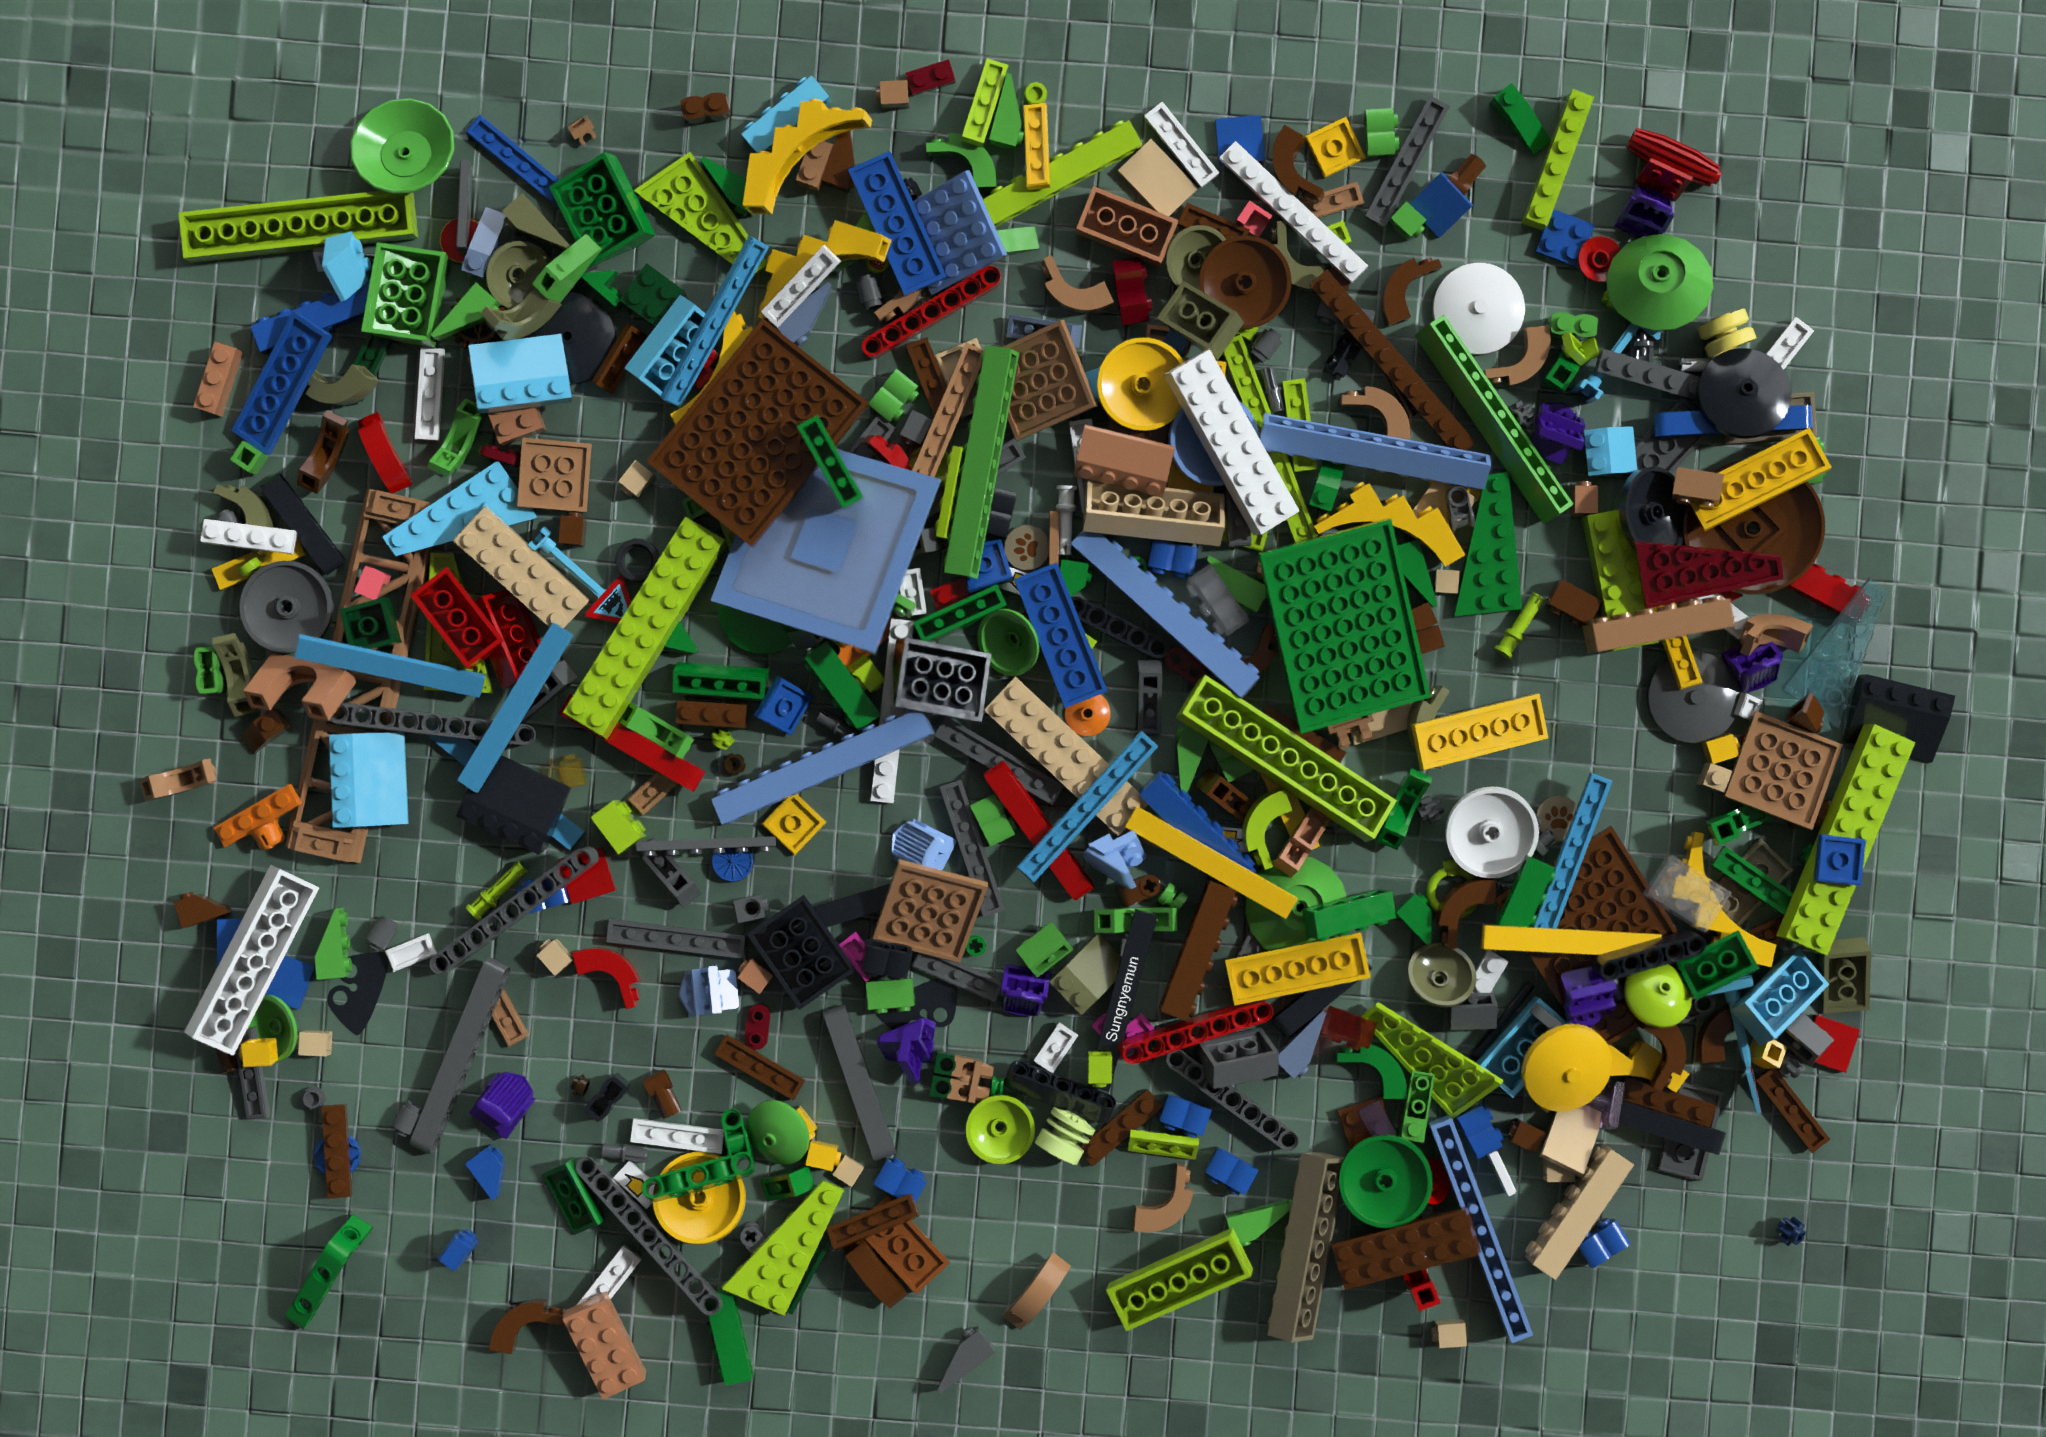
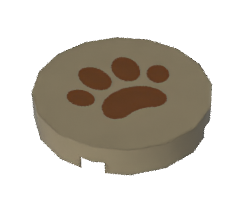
M1022 525L1013 529L1005 541L1007 560L1015 568L1022 571H1032L1039 568L1049 555V541L1046 534L1041 529L1032 525Z
M1552 796L1545 799L1536 809V815L1542 821L1538 825L1539 832L1542 834L1549 829L1556 836L1554 841H1564L1577 804L1564 796Z

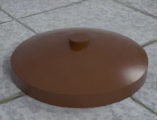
M1236 236L1221 242L1208 254L1200 271L1199 288L1203 293L1236 311L1244 321L1240 329L1255 328L1270 322L1284 308L1291 291V272L1285 257L1272 243L1255 236Z

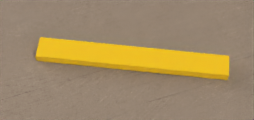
M1136 806L1125 826L1285 919L1298 900L1294 895Z
M1483 925L1481 948L1600 955L1660 938L1662 935ZM1651 951L1647 954L1646 957L1651 956Z

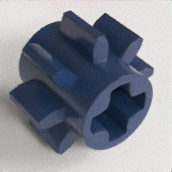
M1794 1216L1791 1220L1787 1217L1783 1218L1776 1228V1231L1780 1233L1777 1238L1787 1246H1790L1791 1243L1798 1245L1806 1235V1231L1803 1230L1805 1225Z

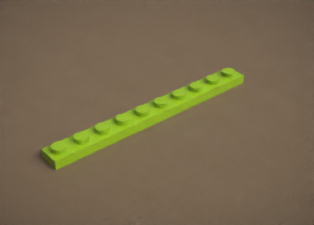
M1242 334L1232 339L1223 355L1240 400L1253 415L1258 432L1260 433L1264 413L1271 414ZM1266 451L1299 509V512L1286 519L1294 543L1317 538L1318 536L1287 454L1278 451Z

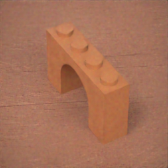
M271 653L243 692L251 708L270 711L281 695L290 687L303 682H314L303 698L302 703L309 718L329 721L356 684V680L352 671L348 669Z

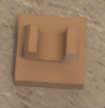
M587 115L567 126L574 139L578 138L582 145H586L583 139L585 134L589 133L593 139L596 138V134L592 130L595 127Z

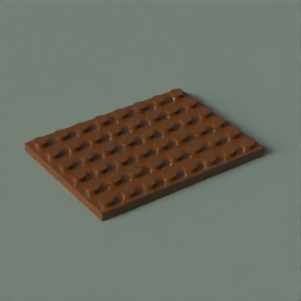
M762 318L646 462L753 548L819 467L797 426L818 415L836 446L869 406V402Z
M1609 826L1591 837L1557 929L1661 934L1662 937L1677 933V929L1613 827ZM1556 860L1553 861V862H1551V863L1548 864V865H1551V866L1554 867ZM1510 889L1495 898V903L1500 911ZM1673 945L1668 948V953L1672 950ZM1526 951L1565 1013L1563 1006L1565 1000L1560 982L1562 973L1592 966L1593 959L1598 955L1554 952L1546 954L1544 952ZM1630 957L1626 959L1625 965L1629 963ZM1676 962L1669 964L1681 973ZM1627 976L1619 978L1623 988ZM1625 997L1614 1001L1616 1006L1612 1014L1606 1015L1601 1021L1591 1027L1600 1034L1608 1046L1638 1028L1641 1021L1629 1009Z

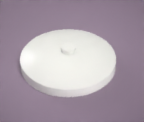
M1487 263L1466 264L1452 271L1440 283L1432 304L1433 320L1445 315L1471 355L1490 354L1506 346L1520 330L1525 314L1524 298L1517 282L1503 269Z
M1483 787L1466 794L1454 805L1447 818L1445 838L1453 859L1465 871L1478 877L1500 878L1518 871L1525 855L1532 857L1538 843L1539 826L1533 809L1519 794L1502 787Z

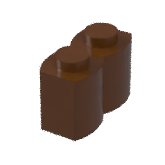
M710 93L703 98L690 96L680 101L682 116L686 124L699 125L707 120L723 121L731 116L729 101L724 93Z

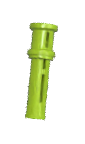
M1534 592L1531 594L1512 627L1504 631L1505 636L1499 645H1495L1494 650L1508 659H1512L1514 649L1518 643L1523 641V633L1543 602H1545L1542 596L1538 598L1539 594Z
M517 861L487 891H481L480 896L471 905H466V909L478 921H481L483 919L482 916L491 907L494 908L498 903L497 900L528 870L522 863Z

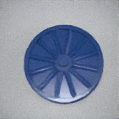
M734 848L725 849V853H713L712 866L715 873L721 879L729 882L740 881L752 870L753 855L749 848L748 852H734Z

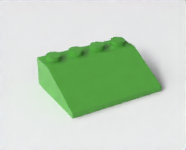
M377 242L361 332L410 345L435 348L436 339L431 336V333L440 322L450 259L446 252Z

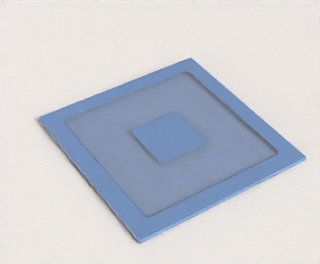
M837 449L864 499L843 510L821 469L818 467L753 548L739 536H735L710 601L876 653L941 480Z

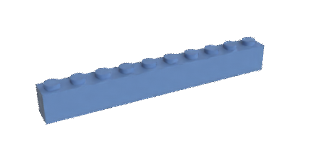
M1264 413L1259 433V439L1268 452L1278 451L1290 456L1300 455L1312 460L1322 459L1331 461L1334 464H1349L1359 469L1370 468L1381 473L1392 472L1403 477H1419L1425 481L1435 480L1447 485H1462L1473 490L1477 488L1484 490L1491 468L1490 455L1267 413Z
M1082 530L1071 542V546L1235 695L1242 699L1260 680V677L1257 675L1259 670L1250 662L1246 665L1241 661L1242 655L1236 649L1231 647L1229 650L1223 644L1225 640L1217 632L1212 634L1206 629L1208 625L1199 616L1195 619L1190 615L1191 609L1182 601L1177 603L1172 598L1174 594L1166 586L1159 587L1155 583L1156 577L1148 570L1144 573L1139 569L1140 563L1131 555L1127 558L1121 552L1123 548L1115 540L1110 542L1104 537L1106 534Z
M907 709L904 711L905 715L899 718L893 715L884 719L883 725L875 727V724L865 727L860 735L854 736V733L841 738L842 742L837 745H833V742L820 747L821 752L814 755L812 752H808L799 756L800 761L793 764L791 761L779 765V770L771 773L770 770L758 774L759 779L752 782L750 779H746L737 783L738 788L730 791L729 788L717 792V797L711 800L721 824L725 825L934 735L935 733L926 712Z
M1446 1115L1427 1122L1459 1209L1464 1207L1469 1209L1481 1249L1477 1259L1506 1337L1511 1343L1533 1336L1453 1119Z

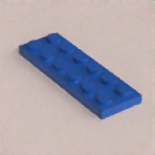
M888 151L848 169L875 232L892 240L886 257L904 297L946 279V274L891 152Z
M292 311L231 431L264 454L271 455L332 335L300 313Z
M1057 562L1014 579L1064 707L1067 708L1107 692V687Z

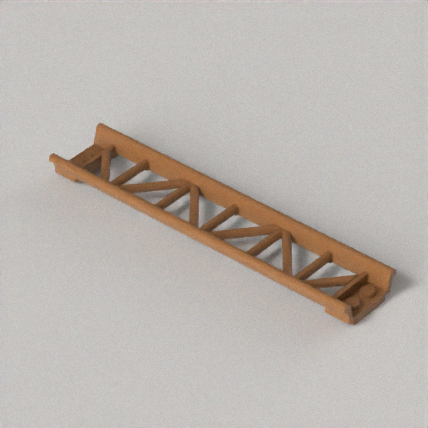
M366 489L339 609L372 601V599L366 596H361L351 601L360 562L405 572L406 574L390 581L388 584H384L378 598L408 583L400 620H396L402 643L395 644L392 651L393 655L408 658L419 606L410 595L425 583L430 552L432 553L433 546L415 551V554L412 552L404 554L403 556L409 564L363 554L362 550L370 518L375 519L387 534L394 529L390 523L401 525L433 503L383 491ZM338 610L332 641L341 643L344 626ZM352 671L355 679L380 684V686L347 703L363 705L382 695L380 707L396 709L402 681ZM339 706L333 714L334 717L338 718L344 715L345 710ZM383 712L380 715V721L385 725H389L392 722L391 714ZM314 718L297 790V795L302 805L293 809L285 847L330 859L361 863L369 826L352 827L351 833L321 826L333 819L332 810L308 822H301L308 786L331 791L330 781L311 777L319 738L330 751L329 734L327 732L360 734L391 732V730L375 728L374 732L329 723L331 720Z

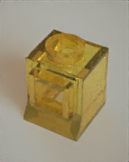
M575 754L563 756L558 766L561 781H564V784L571 788L588 784L582 757L576 758Z

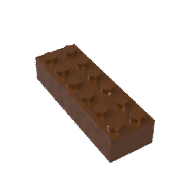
M1207 879L1158 1008L1161 1012L1187 1021L1188 1016L1193 1017L1197 1004L1194 1002L1196 995L1201 996L1205 986L1204 981H1202L1204 974H1209L1213 965L1212 953L1213 951H1218L1222 941L1219 938L1221 930H1226L1230 920L1227 916L1230 908L1234 909L1238 899V896L1235 895L1236 890Z
M1468 1207L1411 1221L1399 1227L1385 1228L1340 1240L1331 1245L1344 1290L1466 1259L1481 1253Z

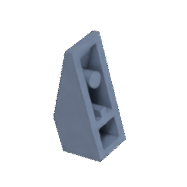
M485 208L461 268L464 273L486 280L487 263L491 255L497 250L506 223L503 220L506 218L504 213Z
M827 282L807 297L777 328L780 333L798 347L808 341L807 336L810 335L833 289L831 284Z
M1009 314L1006 337L1021 339L1057 322V320ZM1065 322L1075 348H1079L1082 325Z
M1323 1010L1310 1019L1278 1051V1064L1293 1079L1296 1076L1300 1078L1309 1069L1307 1065L1311 1061L1326 1016Z

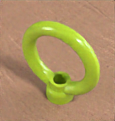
M1454 859L1442 861L1443 868L1435 872L1428 882L1426 890L1427 900L1430 902L1429 906L1435 913L1439 906L1435 891L1437 884L1442 878L1456 875L1463 876L1466 880L1477 878L1461 868ZM1478 904L1465 909L1459 919L1471 914Z

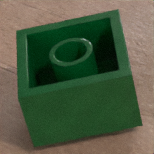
M646 263L620 301L653 327H656L679 295L685 298L687 294L682 288Z
M383 597L339 609L348 645L377 650L402 643L390 598Z

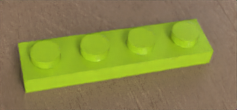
M986 59L961 141L983 147L1008 69L1007 64Z
M1305 378L1282 381L1286 417L1311 421ZM1300 455L1291 456L1294 473L1317 469L1316 460Z
M953 446L948 456L949 469L948 474L944 478V496L941 498L939 505L941 512L935 525L936 537L948 540V536L952 532V514L956 510L957 504L956 491L961 483L960 469L965 461L964 448Z

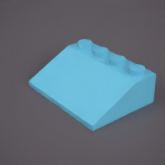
M561 334L468 345L479 414L571 402L570 383Z
M405 732L329 735L333 828L409 824Z

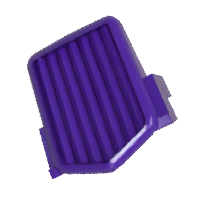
M1636 186L1618 216L1614 227L1638 237L1663 234L1675 215L1672 212L1671 201L1655 190Z
M1564 402L1540 404L1531 443L1542 458L1563 464L1570 450L1574 448L1581 450L1585 443L1582 436L1586 427L1584 419L1578 417Z
M1773 642L1759 645L1749 656L1740 653L1742 645L1721 653L1722 660L1736 676L1742 693L1762 689L1778 679L1783 654Z
M1005 964L1000 996H1003L1002 1010L1021 1016H1039L1042 1003H1046L1050 971L1044 972L1037 978L1027 967Z
M1592 966L1562 973L1560 982L1565 1000L1563 1006L1567 1024H1580L1591 1028L1606 1015L1612 1014L1616 1006L1613 996L1617 990L1614 981L1606 982V980H1603L1601 976L1593 971Z
M918 1019L880 1035L877 1040V1045L885 1059L897 1061L910 1083H919L922 1063H931L935 1044L933 1038L936 1023L932 1020Z
M498 1072L487 1085L469 1114L507 1139L535 1101L533 1089L524 1075L510 1072L500 1074Z

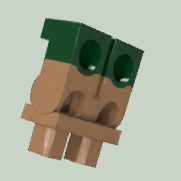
M937 1050L929 1096L975 1103V1100L981 1101L989 1097L990 1088L978 1086L979 1078L992 1079L994 1067L982 1063L981 1059Z

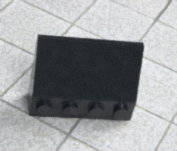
M910 638L897 639L893 658L894 707L982 722L991 654Z
M1868 674L1858 675L1842 741L1856 744L1863 725L1875 724L1915 742L1909 758L1932 763L1950 720L1955 695Z
M501 755L479 792L476 793L469 788L467 789L456 817L539 855L549 846L571 787Z
M802 895L747 934L799 1010L856 971L805 895Z

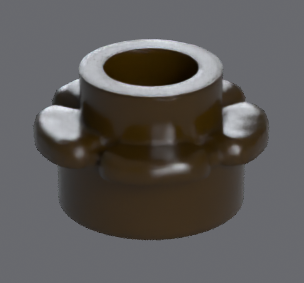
M728 754L725 757V762H723L724 770L728 771L729 775L737 776L746 767L744 758L740 754Z
M584 1074L580 1077L576 1076L572 1082L571 1089L574 1090V1096L577 1094L584 1096L589 1088L590 1079L586 1078Z

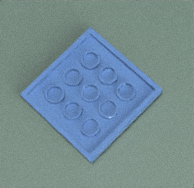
M970 170L960 173L913 201L947 277L928 286L931 295L939 294L1007 255Z

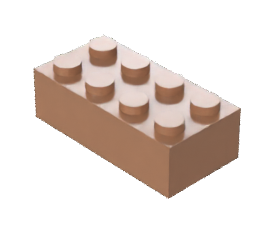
M1093 186L1077 225L1076 234L1161 267L1179 220Z
M467 357L468 362H469L470 367H471V370H472L471 359H470V357ZM538 407L488 413L498 442L504 447L521 441L522 437L529 438L547 431Z
M607 1291L565 1310L563 1321L603 1400L645 1381L646 1369Z

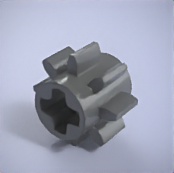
M1522 400L1508 406V409L1522 429L1533 424L1531 419L1535 413L1530 404H1523Z
M1430 795L1421 798L1420 805L1417 806L1416 810L1422 822L1429 821L1430 824H1434L1441 820L1440 814L1444 813V809L1438 798L1431 799Z
M1786 1050L1780 1068H1777V1071L1784 1078L1791 1076L1794 1079L1804 1071L1805 1065L1802 1063L1803 1060L1794 1052L1790 1053Z

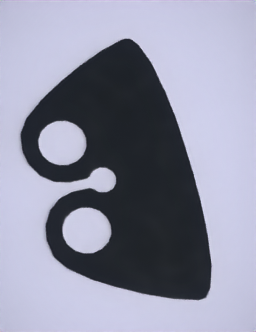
M369 952L348 957L351 958L352 964L357 967V974L353 978L344 977L340 979L348 984L355 983L358 986L357 990L351 991L347 986L338 985L331 989L328 994V1005L332 1012L355 1035H359L364 1030L379 999L388 968V958L385 952ZM337 991H343L347 994L348 999L344 1005H337L333 1001V995Z
M939 978L933 979L914 987L915 1006H910V1011L897 1012L896 1008H887L886 1013H876L882 1022L894 1030L908 1024L911 1020L924 1018L920 1015V1011L926 1009L928 1011V1019L934 1021L936 1027H945L952 1022L955 1016L957 986ZM941 1007L947 1010L948 1018L944 1022H938L934 1019L933 1014L937 1008Z

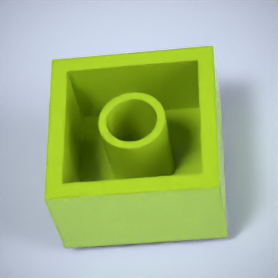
M613 800L594 814L591 819L618 854H622L636 845V842H640L646 837L644 834L646 829L638 819L634 820L630 815L632 810L625 801Z

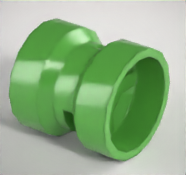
M1169 882L1156 901L1162 905L1166 904L1169 908H1177L1178 912L1188 898V895L1178 892L1176 887Z

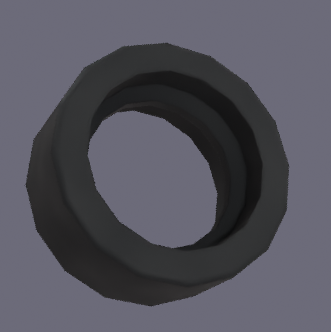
M634 538L624 542L619 547L615 563L618 571L624 578L632 582H645L660 555L652 543L644 539ZM635 547L646 549L652 558L649 569L641 574L630 572L625 565L627 552Z

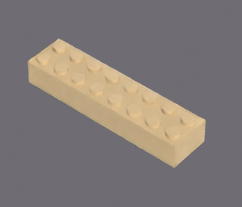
M1016 676L984 709L988 715L1078 799L1109 766L1096 751ZM1127 781L1096 816L1119 836L1126 829L1125 826L1136 806L1144 810L1148 803Z

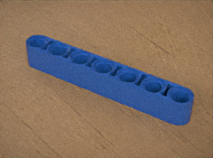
M1812 405L1789 406L1783 420L1770 432L1813 429ZM1701 411L1653 414L1655 438L1724 435L1708 423Z

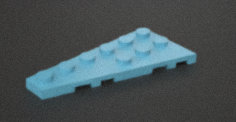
M496 461L384 535L382 539L396 557L453 541L456 535L485 505L508 526L538 517L531 508L517 507L518 488L500 462Z

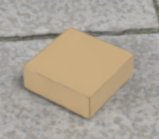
M1436 569L1434 593L1458 594L1460 571Z
M845 1154L834 1171L833 1176L852 1187L863 1171L864 1166Z

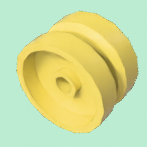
M1745 309L1723 314L1697 328L1702 340L1713 337L1717 338L1704 347L1708 358L1715 357L1725 351L1735 349L1757 339L1752 327L1737 330V327L1746 324L1749 320Z

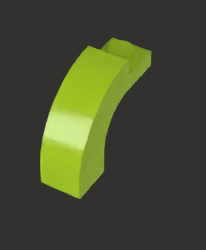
M1282 787L1273 789L1260 796L1249 808L1243 822L1242 839L1244 848L1248 852L1255 850L1252 855L1256 865H1260L1264 870L1274 867L1265 844L1266 828L1276 817L1292 811L1286 791Z

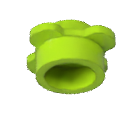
M722 729L715 730L711 734L713 737L711 742L724 750H727L735 741L729 732Z

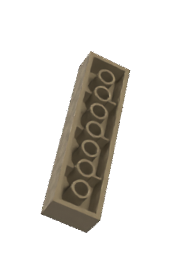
M1302 1152L1298 1160V1175L1293 1185L1294 1196L1289 1207V1223L1285 1229L1286 1239L1280 1254L1281 1265L1276 1276L1277 1287L1272 1298V1313L1268 1320L1269 1336L1291 1343L1313 1340L1341 1194L1339 1174L1344 1157L1325 1152Z

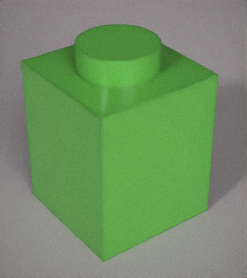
M1406 201L1390 218L1388 223L1405 239L1409 240L1412 236L1417 238L1425 228L1422 225L1426 219Z
M242 441L230 460L247 472L257 475L269 458V455L264 454L250 443Z

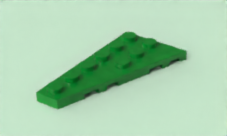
M1509 472L1489 474L1484 490L1481 489L1475 517V527H1473L1472 536L1469 541L1453 617L1522 609Z

